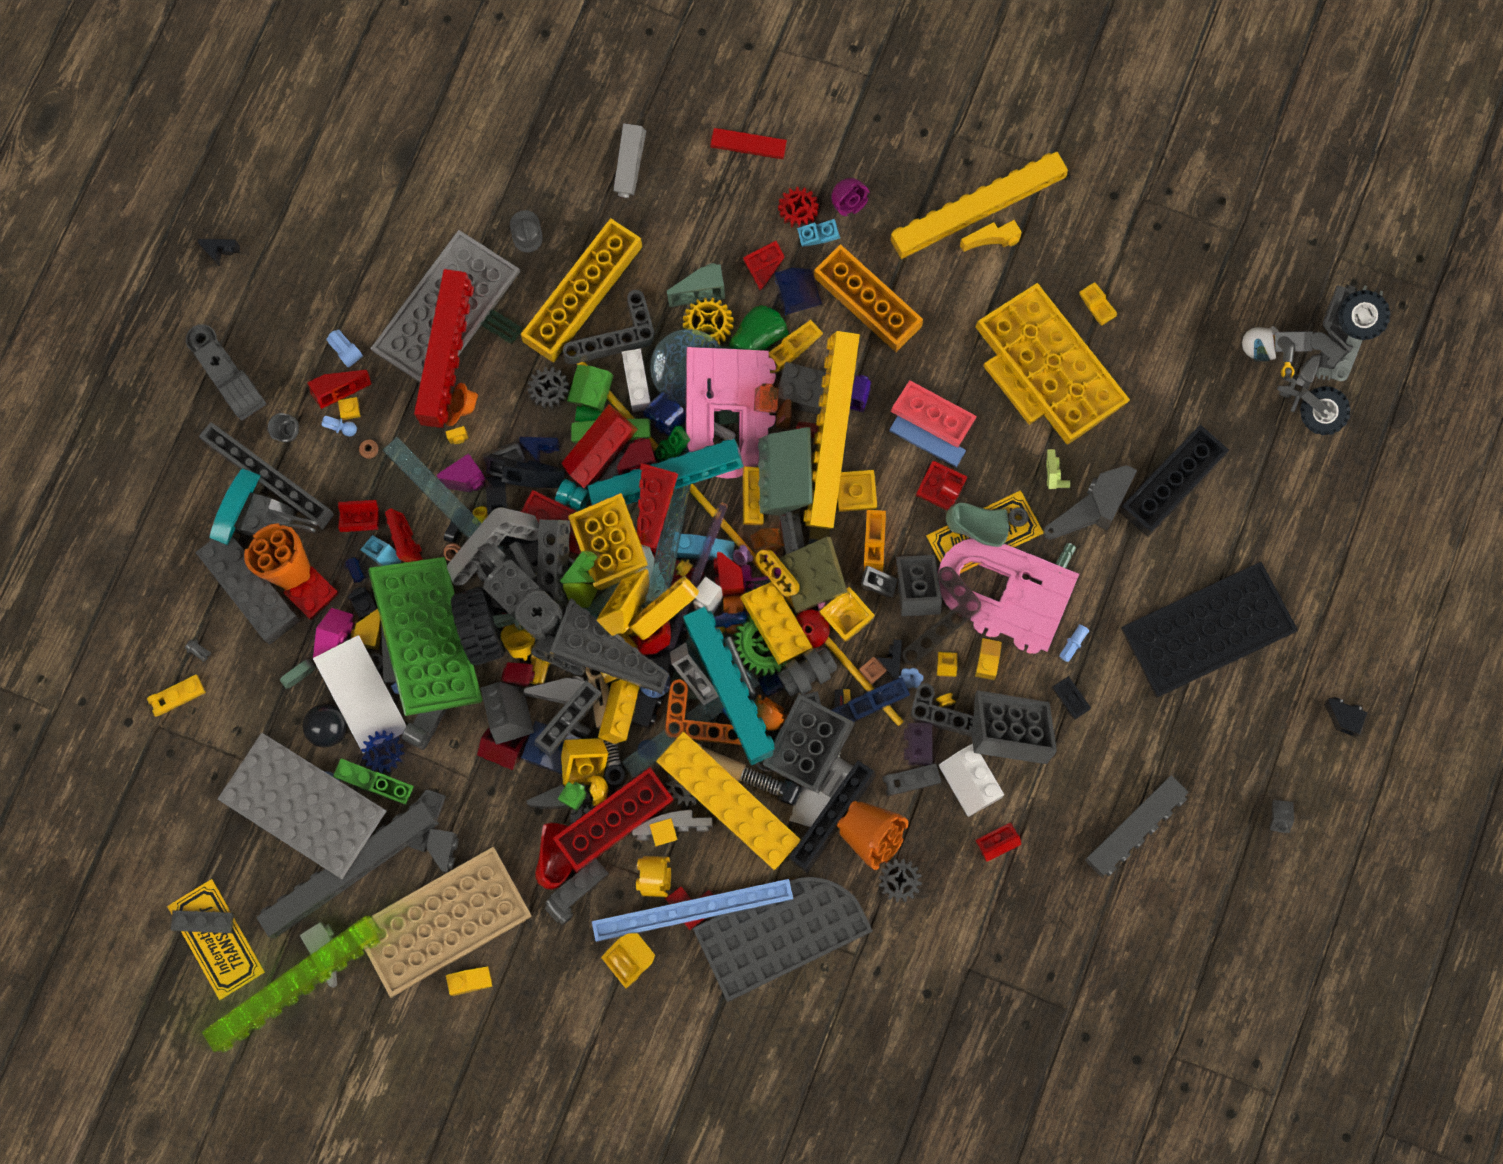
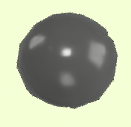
M278 413L269 420L267 430L272 439L280 442L293 441L298 435L299 423L292 415Z

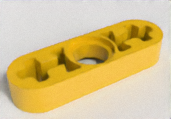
M761 550L757 553V564L784 596L796 595L799 592V583L775 553L771 550ZM764 555H767V556H768V557H767V561H768V562H764V560H765ZM777 567L781 570L779 578H776L774 575V570ZM787 584H791V591L787 590L789 588Z

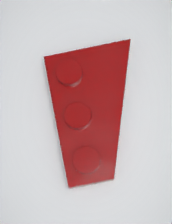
M392 508L388 509L385 514L397 557L405 562L423 560L420 555L422 549L412 539L413 532L404 514Z

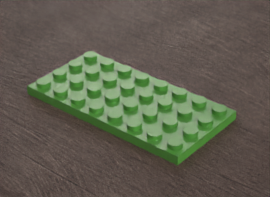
M445 557L369 568L368 572L404 715L408 716L481 703L482 696L474 666L470 663L464 652L454 623L451 607V597L454 595V590Z

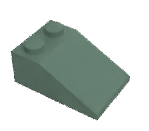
M707 264L668 289L669 307L694 304L697 299L700 302H704L703 299L705 297L707 301H710L712 297L715 300L725 299L721 264Z

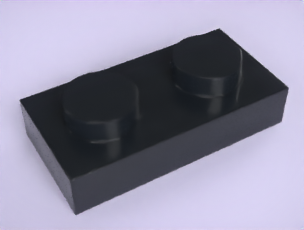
M1069 676L1052 687L1074 720L1091 710V707Z

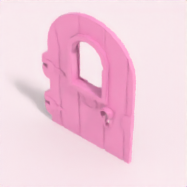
M686 348V434L690 438L687 444L689 452L714 445V411L728 410L739 412V450L743 465L745 467H757L759 462V439L768 435V428L772 427L776 421V416L770 415V412H776L775 404L772 400L768 399V386L772 385L776 379V373H770V370H776L775 361L769 358V351ZM707 379H710L709 393L711 394V399H709L706 396V393L708 391ZM743 468L715 477L725 479L737 478L743 475Z
M972 538L954 545L945 554L938 570L941 597L954 613L974 622V629L980 634L986 628L988 629L986 636L990 638L997 637L1000 633L1014 638V645L1022 651L1024 646L1028 645L1026 652L1029 654H1036L1040 650L1048 651L1079 576L1076 572L1004 544L1001 547L987 546ZM970 562L981 563L979 564L980 566L1009 577L1006 590L1003 591V596H1001L999 602L970 591L961 584L958 576L960 577V570L965 564ZM1026 574L1030 578H1034L1036 580L1041 581L1042 584L1039 585L1037 583L1030 581L1029 579L1024 580L1022 576Z

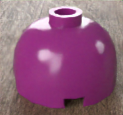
M843 179L833 188L831 194L832 204L843 216H848L847 214L852 211L853 214H856L866 205L868 201L866 196L869 190L858 179Z

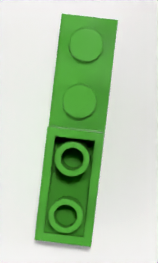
M340 759L333 775L336 779L405 805L414 787L344 759Z

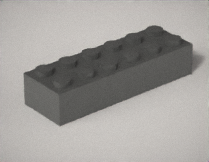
M233 535L228 545L212 539L196 551V554L265 642L270 645L300 622L299 618L269 581L254 575L248 569L244 560L245 550Z

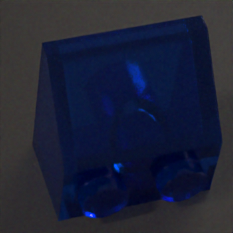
M790 268L775 273L776 286L786 315L822 305L811 269Z

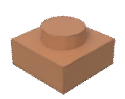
M875 657L871 658L859 669L871 685L887 673Z

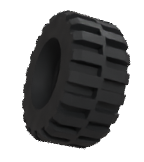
M480 586L454 594L451 597L452 614L461 645L470 663L476 666L502 658L505 654V647L500 635L501 629L495 625L493 616H496V612L490 607L491 599L488 593Z

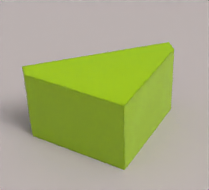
M563 584L568 600L572 598L582 608L590 607L598 591L593 584Z

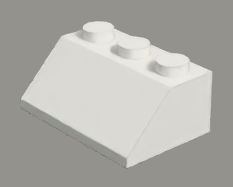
M973 744L958 751L938 765L968 817L1004 796L981 754L974 753Z

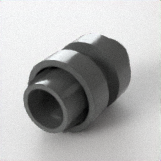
M812 648L803 654L805 660L798 663L793 659L784 665L785 670L779 672L778 678L789 696H793L798 692L804 695L812 690L810 685L812 682L817 680L821 685L831 679L830 674L836 671L837 666L826 648H821L818 651Z

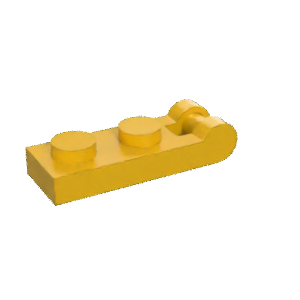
M194 675L157 694L149 696L147 701L152 705V712L156 717L206 692L198 675ZM164 699L166 704L161 706L159 701Z

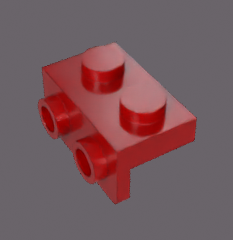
M376 500L338 503L340 532L378 530L380 512Z

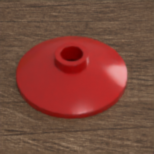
M805 610L795 617L813 648L820 647L826 642L830 634V624L820 615L819 611ZM808 625L812 627V631L810 633L806 631V627Z

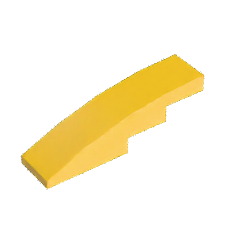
M809 320L782 340L781 344L769 352V358H772L776 365V370H770V373L777 374L784 368L785 362L791 363L823 335V332L812 320Z

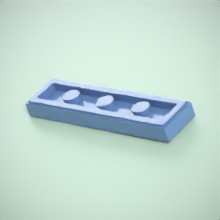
M897 416L889 430L891 433L957 468L966 452L965 449L949 444L900 416Z

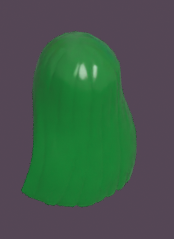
M763 305L755 306L744 317L737 332L731 338L729 349L764 351L776 341L789 335L787 325L781 315L774 309Z

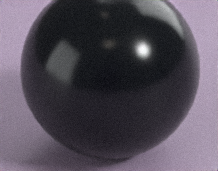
M319 704L312 707L306 713L302 728L306 739L311 744L321 748H328L338 744L344 738L347 731V722L340 709L336 706Z

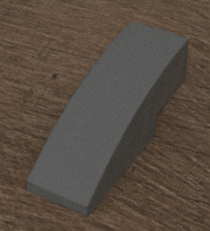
M584 783L581 784L585 787L583 791L587 793L583 803L591 801L592 799ZM563 784L526 801L530 807L568 808V806L558 800L565 788Z

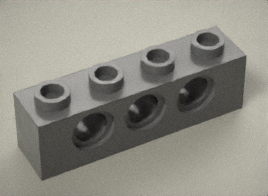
M586 680L535 739L534 745L550 757L600 699L601 692Z

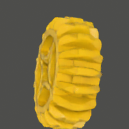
M706 297L702 303L697 299V305L691 303V310H685L687 315L683 316V321H685L683 328L694 333L695 336L702 335L705 338V346L710 342L709 346L711 347L712 345L713 347L711 341H715L717 346H719V340L725 342V336L731 335L729 330L733 329L731 323L734 322L733 317H730L732 312L727 310L728 306L726 304L722 305L721 300L715 303L713 297L710 302H707ZM698 316L700 323L698 324V327L694 329L693 321L695 317ZM721 316L724 322L719 330L716 323ZM705 321H711L712 325H708V323L706 325ZM685 332V335H689V340L692 341L693 335ZM706 332L712 333L711 335H704ZM700 336L695 337V343H700V340L698 339L696 341V339L701 338V343L703 347L704 339L702 340V337Z

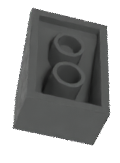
M935 555L896 557L901 617L940 614L942 598Z

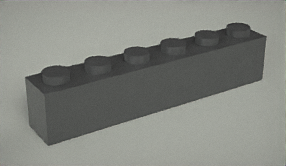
M1171 775L1085 861L1101 878L1105 874L1109 877L1117 869L1115 865L1119 861L1123 863L1131 855L1129 851L1133 847L1137 849L1145 842L1143 837L1147 833L1152 835L1159 828L1157 823L1161 819L1166 821L1173 814L1171 809L1175 805L1180 807L1187 800L1185 796L1189 792Z

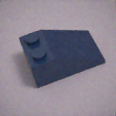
M535 721L533 725L534 733L530 734L521 758L524 762L562 774L561 753L564 741L550 757L534 745L535 739L547 725ZM569 734L565 740H574L581 738Z

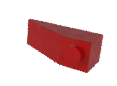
M367 370L324 374L307 382L310 393L320 409L372 384Z

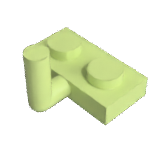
M1047 449L1048 489L1070 488V480H1061L1059 457H1056L1055 449Z

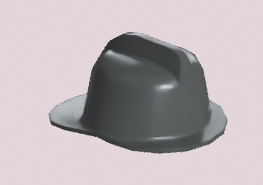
M528 210L517 212L510 221L513 242L520 251L533 252L541 246L543 241L537 215Z

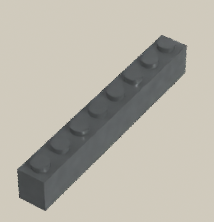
M212 422L200 434L199 438L206 445L240 470L243 468L260 475L259 484L294 508L305 518L317 522V526L323 530L334 516L329 508Z

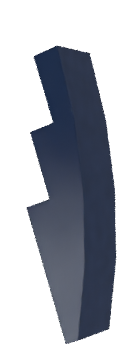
M901 677L848 701L846 704L831 711L855 722L910 696V693Z

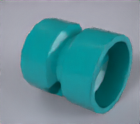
M565 479L556 493L555 501L563 505L569 504L571 509L578 512L583 510L590 496L589 490L582 486L576 487V483Z

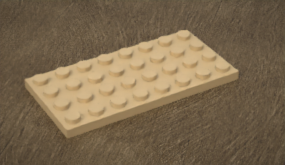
M492 847L353 926L386 991L392 998L528 920L532 915L495 847Z

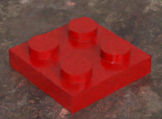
M310 566V578L299 586L285 590L283 593L312 620L339 593Z

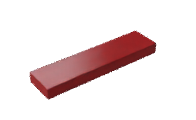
M714 128L710 146L711 148L784 160L787 140Z

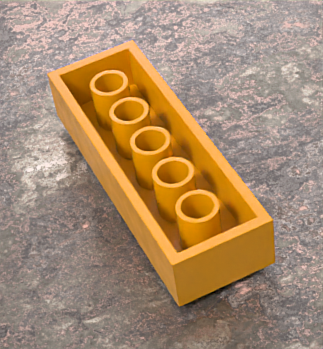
M841 244L814 270V278L895 352L922 327L923 318Z

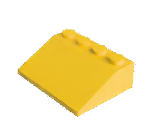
M622 493L568 516L581 552L589 551L597 556L593 567L588 570L589 575L596 581L593 583L595 588L599 590L608 588L648 566Z

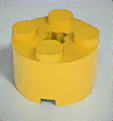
M643 856V858H638L637 869L640 870V878L636 880V890L640 891L642 896H668L665 892L670 890L671 868H667V862H670L668 856Z

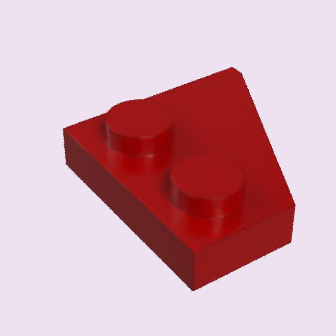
M777 241L743 257V261L759 291L764 288L785 258Z

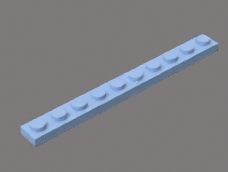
M786 879L592 921L595 941L598 942L630 933H640L793 900L790 881Z

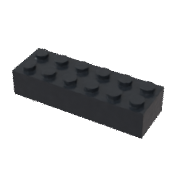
M1199 425L1123 504L1119 512L1144 535L1149 537L1227 455L1229 449L1202 425Z

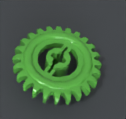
M747 616L748 622L742 620L740 623L743 626L736 627V630L740 633L733 634V637L738 638L733 643L738 645L736 650L740 652V659H744L743 665L749 664L748 671L755 668V675L760 670H762L763 676L767 674L768 670L770 675L775 673V669L777 672H781V666L785 668L784 665L787 662L778 665L773 655L770 657L759 656L766 654L770 649L762 635L757 639H752L753 634L759 630L751 616Z

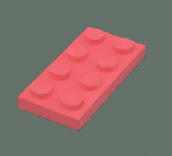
M910 380L891 409L892 413L957 448L977 417Z

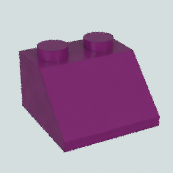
M469 453L436 475L444 488L470 493L483 488L484 483H486L482 472Z

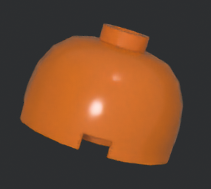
M758 695L754 700L758 709L756 715L758 718L762 717L766 726L765 729L769 731L781 729L789 713L785 715L782 706L767 697L762 700V695Z

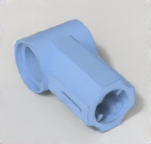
M339 329L332 331L326 339L348 368L363 357L358 348L353 343L351 344Z

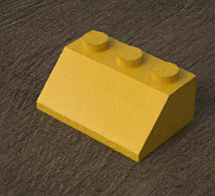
M643 569L622 579L596 619L612 636L619 633L623 634L628 630L630 621L638 614L639 606L646 601V595L650 590L648 570Z

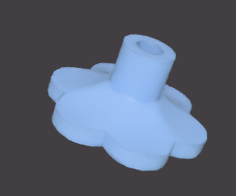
M904 668L899 678H903L907 688H918L923 681V675L916 668Z

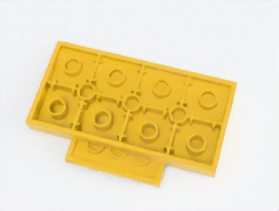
M1038 283L977 322L976 329L997 354L984 363V368L1029 425L1045 416L1067 445L1130 401Z

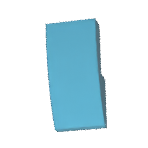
M835 219L817 225L812 223L797 228L802 247L840 239Z

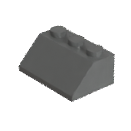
M502 682L481 687L490 731L496 745L534 733L523 688Z

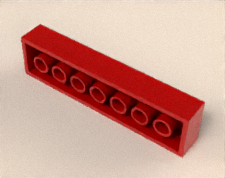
M443 270L414 415L420 425L443 428L444 423L448 421L449 413L447 406L452 401V393L450 392L451 387H454L456 382L454 372L455 368L459 366L458 352L463 347V339L461 337L462 332L465 333L467 322L465 317L470 312L469 297H472L474 292V286H472L471 279L468 278L466 272Z

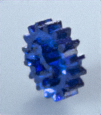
M383 730L382 735L378 731L375 732V737L369 735L370 741H364L363 743L366 745V748L361 749L362 752L366 753L362 757L363 760H368L366 766L373 765L372 771H376L379 768V773H383L384 769L390 773L392 766L397 769L396 763L403 762L400 755H405V752L400 751L404 744H398L400 737L394 739V733L392 732L387 736L386 730ZM385 739L380 744H374L377 740ZM392 743L395 745L396 754L392 752ZM376 748H379V749H380V748H381V749H384V748H385V751H386L388 754H390V756H388V755H382V756H381V753H380L378 750H376ZM370 750H372L375 755V758L373 760L370 755ZM385 760H392L386 765H381Z

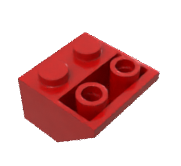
M717 552V558H713L715 574H719V577H715V581L722 588L723 596L745 594L742 568L722 552Z

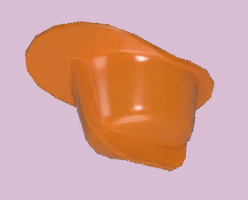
M464 383L457 384L452 394L451 404L447 406L449 413L448 421L445 423L447 426H453L457 423L460 416L471 414L475 408L478 394L468 390Z

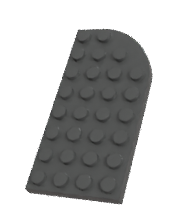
M816 877L798 878L790 881L793 900L719 915L694 927L693 930L727 1002L873 932L857 899L844 887L830 880Z

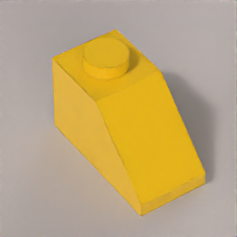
M378 609L356 623L355 629L351 631V639L359 635L365 648L379 650L382 630Z
M982 638L975 677L995 680L1002 642Z
M489 967L464 970L446 975L451 996L493 987Z

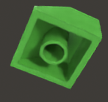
M578 365L567 402L603 411L614 375L609 371L596 367Z

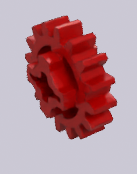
M796 187V191L790 188L789 194L783 193L784 199L779 198L780 205L778 206V211H780V218H784L785 224L791 222V227L797 224L799 228L802 223L808 225V220L814 222L813 216L818 215L817 209H819V204L816 203L817 197H812V191L806 193L805 187L802 191H799V187Z

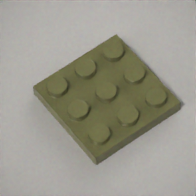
M825 537L780 557V561L799 583V592L791 596L796 613L808 610L847 593L831 537Z

